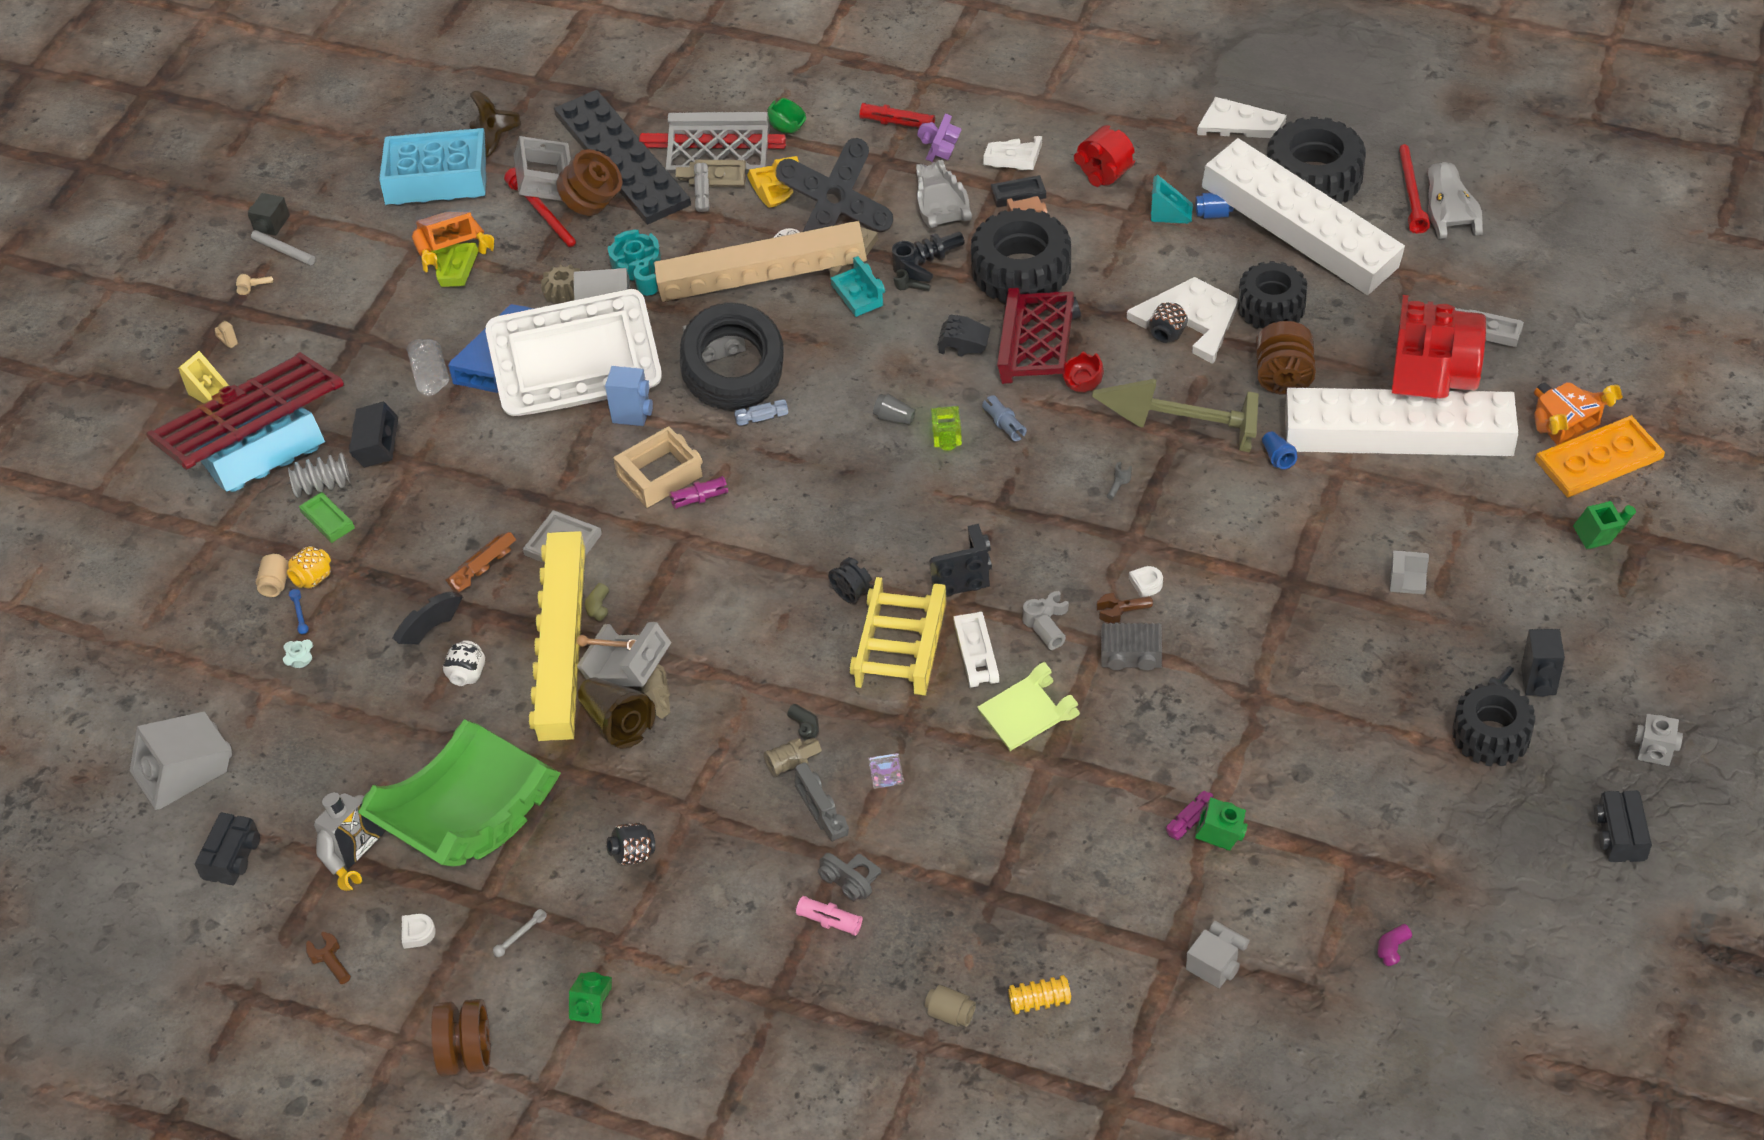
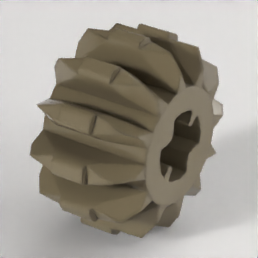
M561 264L560 267H551L550 272L543 273L541 290L547 302H553L555 305L574 301V272L580 271L579 268L574 269L572 264L567 267Z

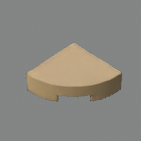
M223 321L215 328L216 337L227 347L232 348L238 344L230 323Z

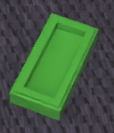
M323 492L299 506L301 513L331 543L355 529L353 522Z

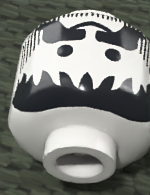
M462 641L451 646L443 664V672L455 685L464 686L465 684L476 683L485 665V655L481 648L473 642Z

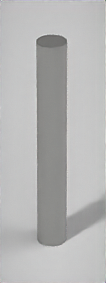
M254 230L251 234L253 240L310 266L315 263V256L257 230Z

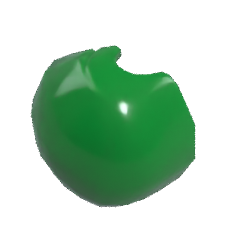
M781 98L777 103L773 101L767 109L771 126L784 134L797 132L806 120L804 110L795 102L786 98Z

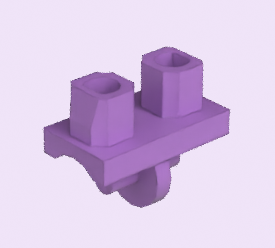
M945 113L939 129L933 122L924 123L919 127L917 134L922 143H932L926 160L933 162L935 155L949 160L955 146L954 144L961 132V128L950 124L952 116Z

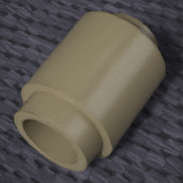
M938 985L936 989H931L928 992L924 1006L928 1008V1016L956 1027L960 1025L967 1027L973 1018L976 1002L970 1000V996L943 985Z

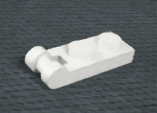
M983 612L954 616V626L969 688L978 687L979 683L989 682L990 684L999 683L998 669ZM986 666L987 670L976 671V667Z

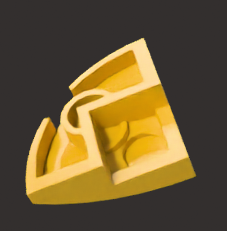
M797 156L776 159L772 166L749 169L747 177L753 189L767 207L771 208L780 205L792 196L793 189L778 181L775 170L779 162L784 159H793L799 162Z

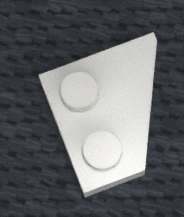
M1034 136V142L1020 144V139L988 143L984 153L983 165H991L995 168L1010 167L1017 168L1018 170H1033L1042 146V136Z

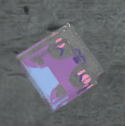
M899 753L868 758L874 789L904 784Z

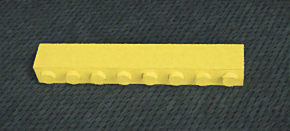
M581 531L547 533L546 545L541 547L542 561L545 562V567L540 568V583L543 585V591L538 592V604L542 611L536 617L537 631L540 632V638H535V654L538 656V662L533 663V677L537 681L536 686L531 688L532 704H535V710L530 711L529 714L530 729H535L538 741L574 739L578 682L577 665L579 663L580 648L576 640L581 632L585 545Z

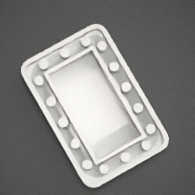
M634 289L497 316L489 320L486 325V335L501 405L504 412L511 416L541 413L606 400L605 384L611 366L644 369L645 380L649 381V388L657 386L662 378L645 299L639 291Z

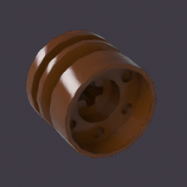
M1279 321L1269 324L1259 332L1256 337L1257 378L1260 385L1267 391L1279 395H1287V388L1309 387L1314 381L1316 373L1314 341L1310 330L1300 323Z

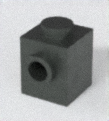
M261 193L248 211V217L253 230L275 236L290 216L285 198L267 193Z

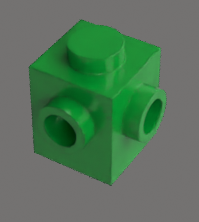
M1210 797L1200 812L1195 838L1230 851L1237 840L1242 841L1246 834L1248 826L1247 823H1244L1246 810L1230 802H1223Z

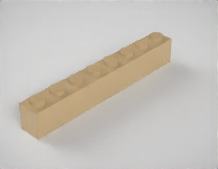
M855 221L656 261L654 264L659 293L662 302L829 269L839 265L853 264V258L859 256L863 262L867 261L860 222Z

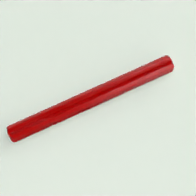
M641 133L639 141L643 142L647 148H667L669 133ZM675 134L674 141L681 146L689 137L686 134ZM703 134L698 140L705 146L714 137L711 134ZM727 134L723 140L730 146L739 137L735 134ZM752 134L747 139L755 145L762 139V134ZM768 134V149H785L786 136L784 134ZM693 142V143H692L689 147H687V148H700V147ZM718 142L711 149L726 148ZM742 142V143H741L738 147H736L735 149H750V148H749L744 142Z

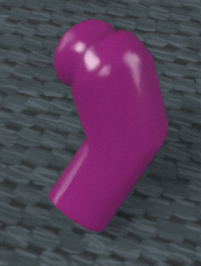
M1406 924L1398 926L1382 935L1379 939L1377 954L1379 958H1382L1385 966L1389 967L1400 961V955L1397 953L1398 945L1412 938V932Z

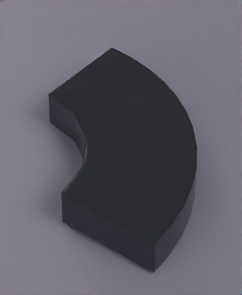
M451 591L428 599L429 603L418 612L413 610L403 620L392 639L398 644L419 645L423 637L433 627L452 620L463 596L457 591Z

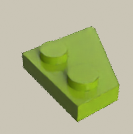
M458 243L435 251L431 250V252L437 255L438 269L436 270V276L441 287L465 286L479 251L476 243Z

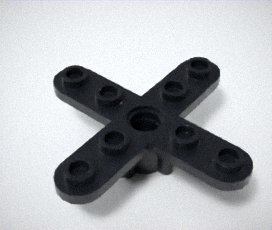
M852 138L847 141L829 177L793 159H784L779 162L775 170L778 181L817 201L802 232L834 226L840 214L854 221H859L860 224L877 232H884L890 228L893 223L892 212L887 207L852 190L869 154V147L864 140ZM827 194L835 195L838 203H831L827 199Z

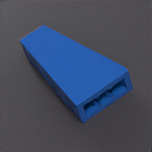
M510 304L499 316L534 308ZM485 328L450 361L448 366L453 384L499 393Z

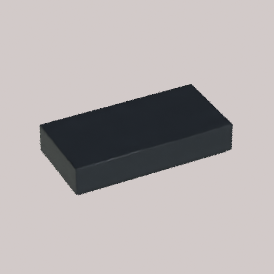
M1040 175L991 184V193L997 208L1007 206V199L1010 198L1013 201L1036 196L1040 200L1046 199V190Z

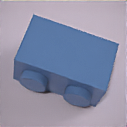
M611 366L605 389L612 423L644 426L647 415L650 416L653 409V401L648 397L649 381L645 380L644 369Z

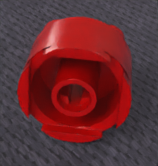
M1108 125L1100 127L1080 143L1077 152L1074 154V161L1081 167L1089 182L1096 187L1114 183L1135 164L1132 156L1135 150L1130 139L1119 129L1116 131L1109 129L1111 126Z

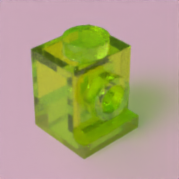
M959 406L931 408L934 448L941 447V449L948 451L962 445ZM954 418L953 422L938 423V419Z

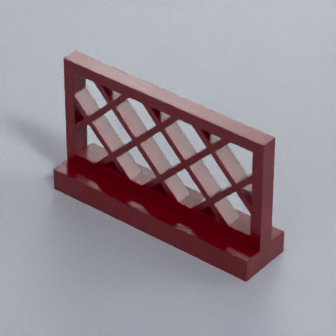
M1019 288L1008 289L997 363L1002 384L1013 383L1014 376L1065 374L1074 302L1073 291L1020 294ZM1067 301L1066 304L1059 309H1056L1054 306H1052L1056 302ZM1027 303L1040 304L1032 311L1026 307ZM1045 310L1050 311L1052 314L1044 320L1038 316ZM1058 318L1064 322L1057 328L1050 325ZM1031 320L1038 323L1029 330L1024 327ZM1042 329L1050 332L1041 339L1035 335ZM1056 337L1062 341L1053 348L1047 344ZM1028 339L1035 342L1027 349L1021 346ZM1040 348L1047 351L1039 358L1033 355ZM1052 357L1059 360L1058 365H1046L1045 362ZM1026 358L1032 361L1028 366L1018 367V364Z

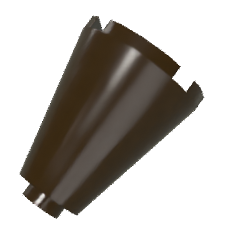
M596 677L585 680L578 690V700L607 742L617 748H630L640 743L644 739L641 735L647 728L651 730L656 716L655 704L642 692Z

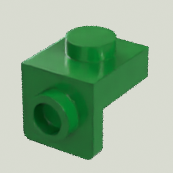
M597 972L580 973L569 990V1019L599 1024L602 1020V1004L612 989V977L602 976Z

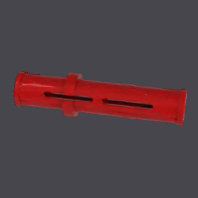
M862 103L860 107V118L880 121L881 124L885 125L887 123H894L919 128L924 123L933 122L935 124V115L894 109L886 104L877 106Z

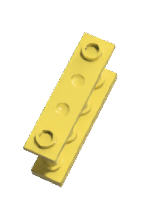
M876 577L874 589L869 588L867 606H869L858 654L857 657H852L850 663V674L855 677V686L862 687L865 673L909 678V681L913 682L914 694L926 695L946 608V587L942 584H934L932 594L926 595V598L883 593L882 578ZM883 604L924 609L927 612L926 618L922 617L921 620L879 616ZM876 627L916 631L922 635L921 641L916 640V643L875 639L874 634ZM870 650L910 654L917 658L916 664H911L910 666L868 662Z

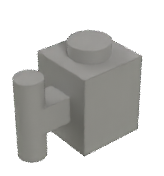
M1214 921L1209 931L1204 929L1187 952L1186 970L1220 989L1227 979L1232 980L1240 966V963L1237 962L1238 948L1244 951L1250 940L1223 924Z

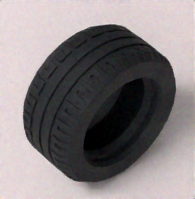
M719 303L710 306V308H705L704 311H700L687 324L681 337L680 369L687 388L701 402L704 401L706 405L717 407V409H730V411L741 408L747 409V407L764 401L777 387L782 374L784 344L780 331L777 329L774 321L769 319L768 315L744 303ZM724 336H738L749 340L758 349L761 360L759 365L746 375L724 377L714 373L705 364L702 354L713 340Z

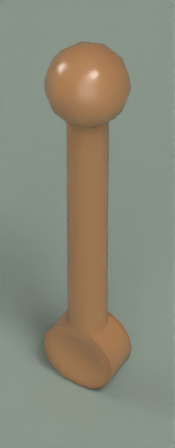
M580 635L576 641L581 647L591 644L624 647L630 650L636 640L631 639L628 642L590 639L585 635Z

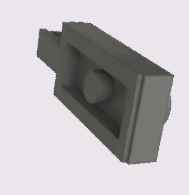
M806 762L795 767V787L819 828L825 830L831 842L848 836L849 827L845 817L836 814L834 801L829 794L825 795L822 790L818 774L816 772L812 773Z

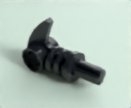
M957 232L940 238L935 233L930 236V240L927 238L922 239V244L919 241L914 242V244L909 241L895 243L892 246L894 272L896 273L897 270L904 269L908 272L910 279L931 281L933 274L918 264H925L926 260L931 262L934 260V257L939 260L945 258V251L965 244L963 234Z

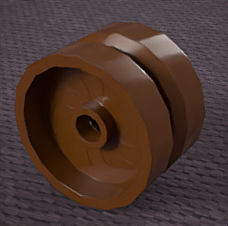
M591 149L581 150L559 174L556 181L557 191L562 201L570 209L586 216L597 215L620 191L622 176L617 165L608 156Z
M465 1000L460 1013L453 1002L435 1003L432 1011L431 1033L433 1057L438 1075L441 1077L458 1075L463 1063L470 1074L488 1072L491 1043L489 1019L484 1000Z

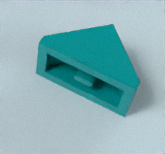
M1158 174L1154 176L1151 222L1186 224L1191 222L1193 203Z

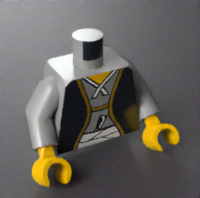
M333 792L323 798L322 804L326 810L314 823L317 832L316 854L333 875L337 874L339 876V888L344 891H350L353 888L348 883V877L355 884H360L362 877L356 871L347 872L346 870L386 830L358 813L362 806L363 795L352 797L346 793L339 795Z

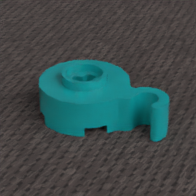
M636 229L624 231L614 237L615 242L608 246L611 269L626 268L630 280H635L636 289L642 295L648 296L657 293L658 286L656 275L654 274V262L661 261L658 239L652 233L649 236L639 234V230Z

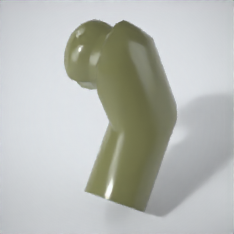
M598 583L584 603L587 614L590 617L593 616L596 621H602L608 614V609L602 606V601L609 593V589L602 583Z

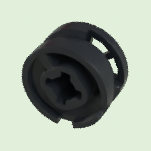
M847 557L840 563L839 568H833L829 571L828 578L835 592L844 601L854 604L859 600L860 595L867 594L869 588L873 589V585L869 584L872 578L865 567L860 569L857 566L859 561L852 557Z

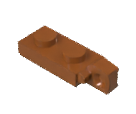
M511 532L497 535L461 564L454 573L445 579L453 591L457 592L471 586V577L474 574L479 576L490 568L488 563L495 557L500 559L511 551L509 546L516 541V538Z

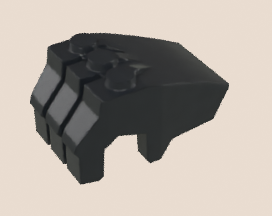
M949 315L941 328L937 344L939 353L945 354L947 346L957 348L958 356L960 357L966 353H982L987 347L991 328L965 316Z

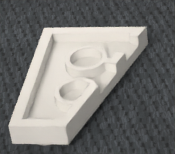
M1215 97L1198 126L1197 135H1206L1207 132H1220V136H1230V133H1244L1246 137L1271 138L1286 123V115Z

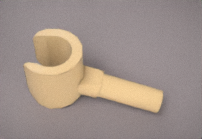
M241 274L236 280L237 293L240 295L249 294L251 286L273 283V278L269 276L251 279L250 276Z

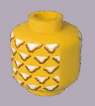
M312 546L305 547L288 561V577L299 588H314L329 576L331 572L329 565L331 562L330 557L323 549L318 550Z

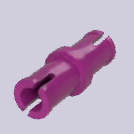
M721 476L703 483L699 481L694 482L690 487L669 492V496L673 498L671 500L673 508L677 509L678 507L695 502L701 504L705 502V499L727 494L728 487H724L727 483L725 478Z

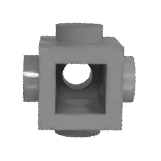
M1647 714L1644 726L1638 725L1635 735V743L1640 744L1638 760L1669 766L1673 752L1680 751L1683 733L1677 732L1679 719Z

